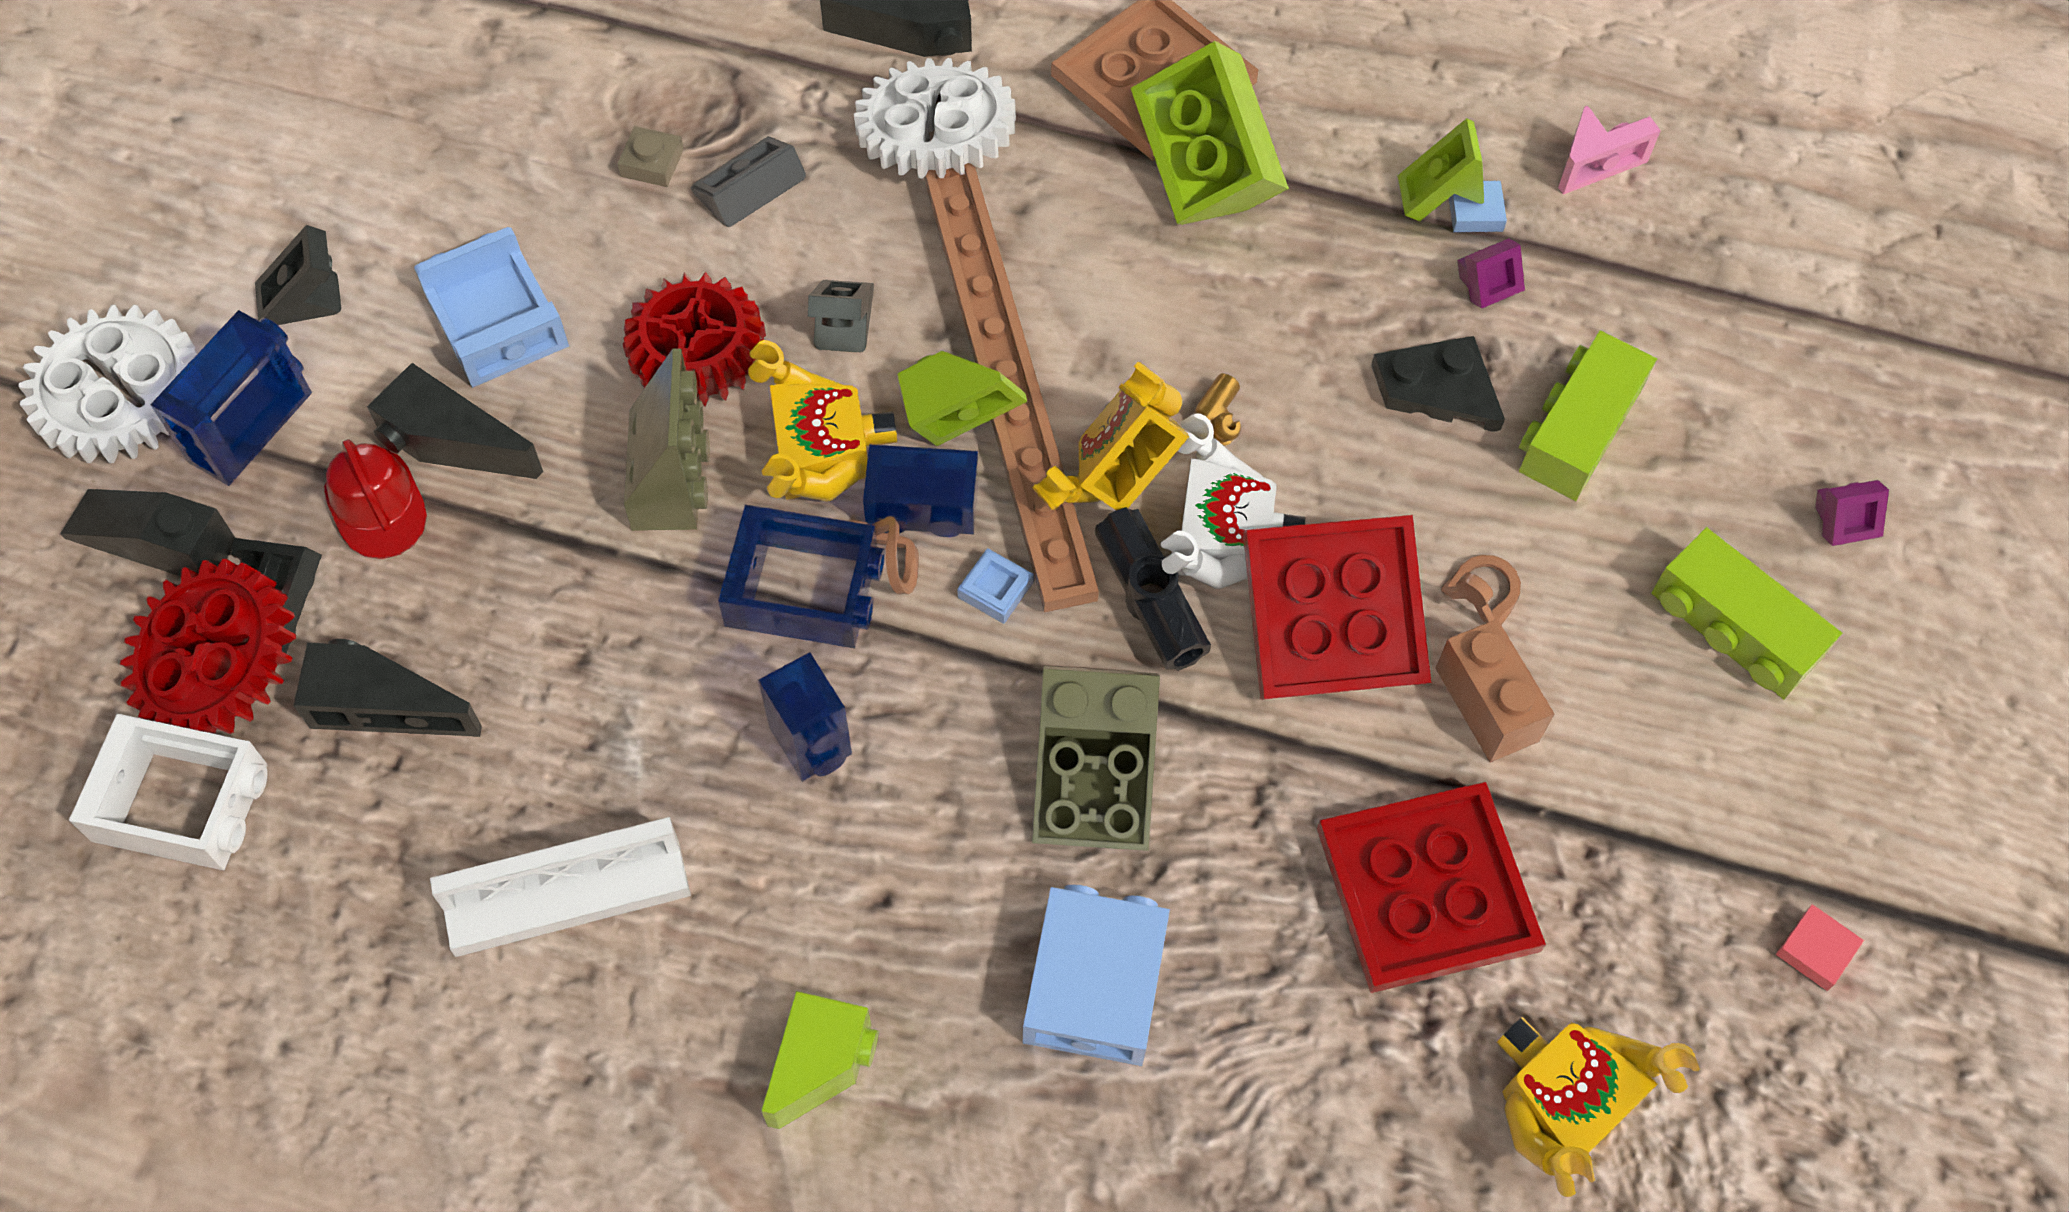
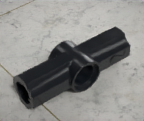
M1125 507L1109 513L1102 522L1096 525L1095 535L1126 592L1128 611L1134 618L1141 621L1166 670L1176 669L1179 671L1196 664L1200 658L1210 652L1211 644L1178 584L1179 573L1168 574L1163 570L1162 560L1166 557L1159 549L1139 509L1131 510ZM1153 584L1161 587L1163 591L1151 593L1143 590L1141 586Z

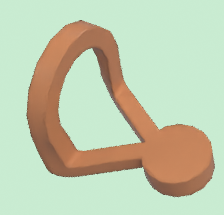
M889 516L872 525L855 520L844 521L840 524L838 539L843 544L854 547L869 546L872 543L886 545L887 575L893 591L897 594H910L914 591L918 578L919 552L910 539L899 536V524L894 517ZM897 547L906 549L905 572L902 581L897 570Z
M1479 555L1463 563L1458 571L1442 586L1441 591L1451 599H1466L1474 604L1480 618L1485 623L1498 619L1502 625L1519 599L1521 581L1516 569L1508 561L1494 555ZM1492 567L1499 570L1507 578L1509 593L1492 611L1487 603L1493 597V591L1487 582L1471 573L1474 569Z

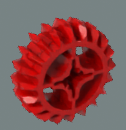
M706 271L699 281H691L690 277L684 272L680 283L671 284L663 278L661 291L657 292L646 288L644 295L645 303L632 302V317L625 319L623 349L625 356L629 358L628 365L631 373L634 374L635 378H640L641 385L644 388L666 359L659 352H666V356H668L672 349H682L686 371H695L697 398L699 401H702L705 407L709 396L717 394L726 401L729 395L728 388L731 386L744 390L746 384L745 376H749L748 368L757 360L750 356V351L760 341L764 340L766 330L764 322L761 321L759 307L755 304V300L748 299V294L744 291L743 286L732 289L731 283H729L726 276L713 284L711 277H709Z

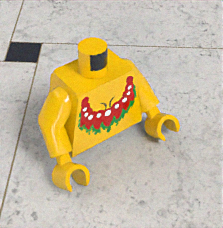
M760 341L750 351V356L753 359H757L748 368L750 378L755 382L763 383L770 377H773L775 385H770L779 454L771 456L761 470L762 475L773 476V479L767 486L771 497L782 498L785 495L786 500L805 497L824 502L832 501L858 482V480L864 479L869 475L866 447L897 443L893 411L861 415L858 389L856 387L843 385L811 373L787 360L784 361L781 348L771 341Z
M1137 362L1133 366L1136 369L1131 377L1124 384L1121 383L1119 385L1120 391L1106 404L1103 411L1081 436L1078 442V475L1066 477L1057 466H1053L1046 472L1047 477L1040 483L1035 484L1032 489L1051 510H1055L1064 502L1091 503L1103 501L1116 511L1125 507L1129 508L1189 438L1188 433L1171 417L1176 415L1181 409L1182 397L1180 392L1175 387L1164 382L1162 378L1141 362Z
M1521 1017L1496 1042L1522 1068L1502 1091L1506 1100L1504 1111L1514 1148L1544 1173L1555 1176L1557 1190L1564 1197H1572L1576 1194L1574 1180L1571 1177L1572 1174L1583 1175L1589 1182L1595 1181L1592 1159L1589 1152L1658 1085L1653 1078L1661 1074L1667 1089L1673 1093H1681L1688 1088L1684 1075L1675 1069L1686 1067L1693 1071L1700 1070L1693 1050L1686 1044L1671 1043L1661 1048L1591 1026L1582 1028L1580 1025L1572 1022L1548 1043Z

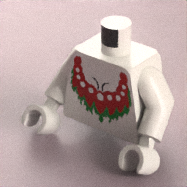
M1193 414L1181 421V426L1187 430L1189 438L1180 447L1178 452L1190 454L1196 450L1197 459L1191 458L1181 531L1174 532L1161 542L1162 548L1172 552L1162 560V568L1168 574L1178 572L1179 575L1190 576L1215 589H1222L1247 579L1243 532L1245 530L1305 525L1306 517L1274 512L1276 484L1272 480L1264 478L1213 438V425L1206 416Z

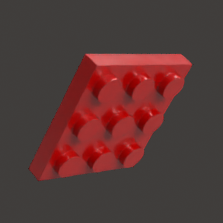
M1413 515L1250 529L1243 532L1260 700L1432 683Z
M1486 782L1319 820L1317 832L1370 993L1540 953L1546 946Z

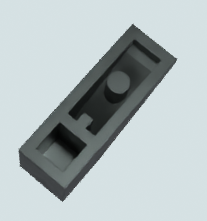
M820 0L823 31L923 57L972 52L971 14L968 0Z
M411 363L367 406L377 426L374 430L375 436L386 448L396 454L403 450L423 463L537 479L544 472L533 443L414 363Z
M88 489L60 533L66 540L180 577L181 571L185 567L198 574L201 563L204 560L218 566L222 559H227L230 555L235 538L218 510L214 507L167 492Z
M332 639L328 643H307L293 706L310 729L480 737L482 725L469 702L369 647L348 639Z

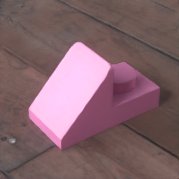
M1585 106L1571 143L1558 186L1559 190L1564 195L1647 163L1661 130L1649 116L1631 124L1627 122L1621 123L1607 132L1592 110Z

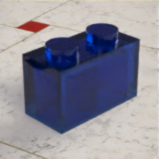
M869 444L863 496L865 522L872 525L892 516L899 524V533L904 531L932 532L941 537H955L959 534L974 535L979 481L978 451Z
M811 652L758 679L769 728L801 781L803 782L815 774L819 777L826 776L840 768L846 761V757L852 755L846 710Z

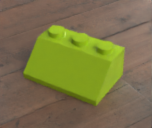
M1213 41L1131 87L1177 224L1184 225L1244 212L1289 189L1240 53Z

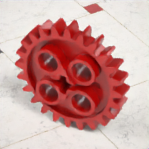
M222 559L218 566L204 560L201 563L198 574L187 567L183 568L181 571V584L179 585L167 579L164 580L163 590L165 596L161 600L151 596L146 598L147 604L152 610L148 617L140 615L133 618L135 624L141 627L139 635L129 636L124 639V643L135 649L134 654L120 660V665L132 670L133 673L124 678L120 683L122 687L134 692L126 702L129 706L140 710L137 718L216 734L217 729L228 734L234 733L236 716L249 722L254 720L251 705L255 701L269 705L271 700L265 688L269 683L275 685L283 684L284 679L275 670L277 665L290 663L293 659L290 655L282 652V646L296 639V634L283 627L295 615L293 612L282 607L288 597L275 588L277 583L243 562L237 565L228 559Z

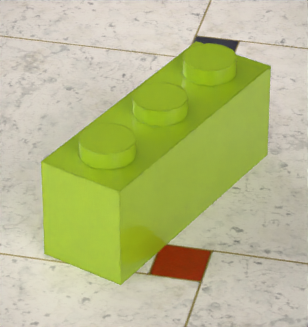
M1599 330L1589 348L1580 344L1565 370V373L1571 375L1570 380L1566 386L1556 382L1542 408L1543 411L1549 413L1543 424L1533 420L1519 445V449L1526 452L1519 472L1577 501L1644 388L1658 358Z
M1708 527L1665 568L1651 592L1653 596L1660 600L1667 612L1685 620L1705 637L1713 649L1730 656L1750 673L1752 679L1758 685L1772 690L1783 700L1825 657L1843 634Z

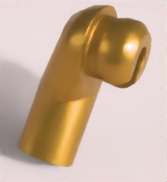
M1220 373L1196 406L1195 414H1202L1210 420L1214 430L1213 438L1225 446L1236 439L1241 431L1240 420L1233 422V413H1230L1227 409L1240 390V384L1231 375Z

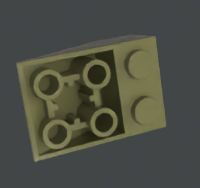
M682 349L671 350L629 410L624 507L632 531L697 529L698 509H707L706 476H701V462H709L708 430H703L702 401H697L695 371H686Z
M1044 666L1032 843L1149 851L1160 675L1158 673Z

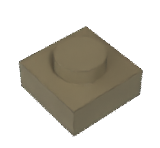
M634 126L617 164L620 177L668 187L684 150L682 137Z

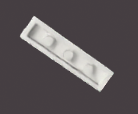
M670 817L430 878L432 895L444 911L450 950L455 957L691 896L680 844Z

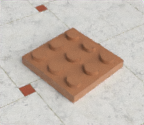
M1138 0L1051 63V76L1154 161L1155 158L1131 87L1213 41L1230 49L1232 48L1172 0ZM1243 58L1253 86L1257 83L1259 70Z

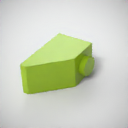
M945 351L925 356L918 360L916 364L897 373L909 427L936 446L1028 402L1025 392L999 371Z
M796 991L761 1111L768 1127L781 1129L856 1084L861 1065L871 1066L877 1047L879 1031L871 1029V1020L867 1007Z

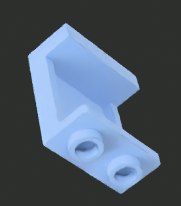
M511 227L485 234L475 241L446 253L436 254L430 259L415 265L414 269L424 294L472 388L569 347L561 318L552 301L548 303L522 255L516 235Z
M1067 885L1064 889L1051 887L1023 1024V1044L1143 1066L1170 909L1158 907L1154 900L1142 896H1125L1123 900L1099 896L1095 889L1083 885Z

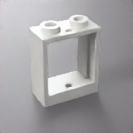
M116 714L69 821L94 843L224 871L231 853H235L244 840L246 831L245 819L253 799L259 798L264 791L268 773L266 767L268 764L250 741ZM153 755L229 770L200 840L124 823Z

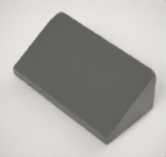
M768 136L692 184L693 186L690 188L693 194L721 223L731 227L803 181L806 173L794 146Z

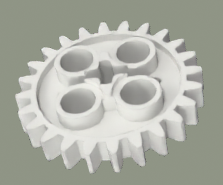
M927 58L925 66L920 68L909 61L907 62V71L903 73L897 69L890 68L889 80L874 77V88H863V99L856 100L855 102L856 113H854V121L860 148H867L870 160L880 157L881 168L883 169L897 163L899 175H904L911 168L917 169V175L920 179L924 178L928 170H935L939 178H944L946 169L953 168L957 173L963 175L965 174L964 165L967 163L982 168L983 155L990 158H998V146L1008 147L1009 135L1015 134V99H1011V88L1009 86L1002 87L1001 76L988 78L987 67H982L972 72L971 61H966L959 67H953L952 59L947 58L942 66H935L934 61L931 58ZM941 94V102L936 104L938 95ZM935 128L933 138L930 141L929 132H932Z
M111 305L105 318H99L97 313L90 309L87 314V323L82 325L72 318L67 319L68 333L63 335L51 330L48 334L54 344L50 348L44 346L34 347L33 350L41 362L28 363L23 366L31 378L19 383V388L27 397L20 401L21 407L29 416L27 421L51 449L58 446L65 457L69 459L79 452L86 463H91L99 451H101L110 464L115 462L118 451L125 449L132 459L137 458L138 444L143 442L154 450L159 448L156 435L160 432L170 436L177 435L171 422L174 419H191L192 416L184 404L200 402L201 398L194 387L204 383V378L198 370L203 365L187 333L181 332L173 319L164 322L157 310L151 311L144 317L138 305H133L126 316L121 315L116 305ZM88 359L93 362L107 378H99L93 368L82 360ZM118 388H126L131 397L137 403L139 402L144 406H134L124 397V395Z

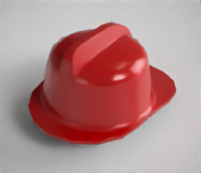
M350 439L342 441L343 450L337 453L329 463L324 485L326 503L342 538L353 551L364 557L386 559L401 555L416 544L424 532L427 520L424 500L408 465L398 454L378 445L367 443L356 445Z

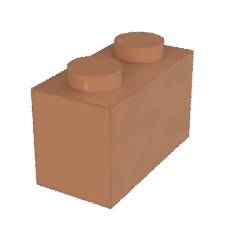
M1495 619L1447 639L1435 669L1489 762L1491 763L1540 742L1555 713L1499 620Z

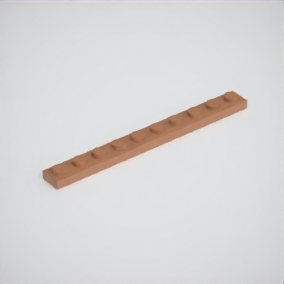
M970 163L965 164V174L963 175L957 173L953 168L946 169L944 178H939L935 170H928L924 176V181L974 361L977 364L999 371L1024 391L1028 402L992 419L991 422L1044 613L1097 602L1099 590L1074 504L1064 502L1055 510H1051L1032 489L1035 484L1040 483L1047 477L1046 472L1053 466H1057L1063 473L1064 470L976 168Z

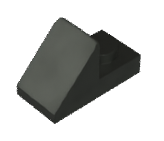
M306 225L255 282L259 325L266 327L331 316L341 311L338 275L332 270V257L328 254L326 231Z
M823 279L808 295V317H815V348L819 350L859 353L865 350L874 283Z

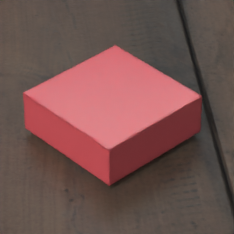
M1812 904L1803 913L1775 955L1828 991L1835 985L1864 940Z

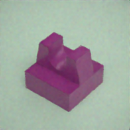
M1510 238L1457 260L1459 278L1469 288L1470 302L1481 309L1525 291L1521 245Z
M1879 480L1862 483L1855 482L1830 489H1817L1815 509L1823 521L1822 537L1831 546L1883 537L1889 489Z

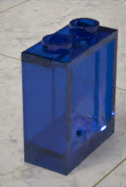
M238 310L150 404L186 461L227 486L232 484L312 394L302 374L304 370L302 363L292 355L286 344L289 340L287 334L273 321L267 318H262L258 321ZM257 368L259 373L213 422L211 417Z
M745 504L718 600L724 627L855 649L859 630H868L872 619L874 598L868 596L871 580L880 581L884 569L885 548L877 546L876 527L874 525ZM768 547L856 561L843 614L754 600Z

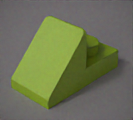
M1468 118L1463 120L1397 175L1405 216L1421 221L1453 194L1479 204L1484 203L1483 162L1474 121Z

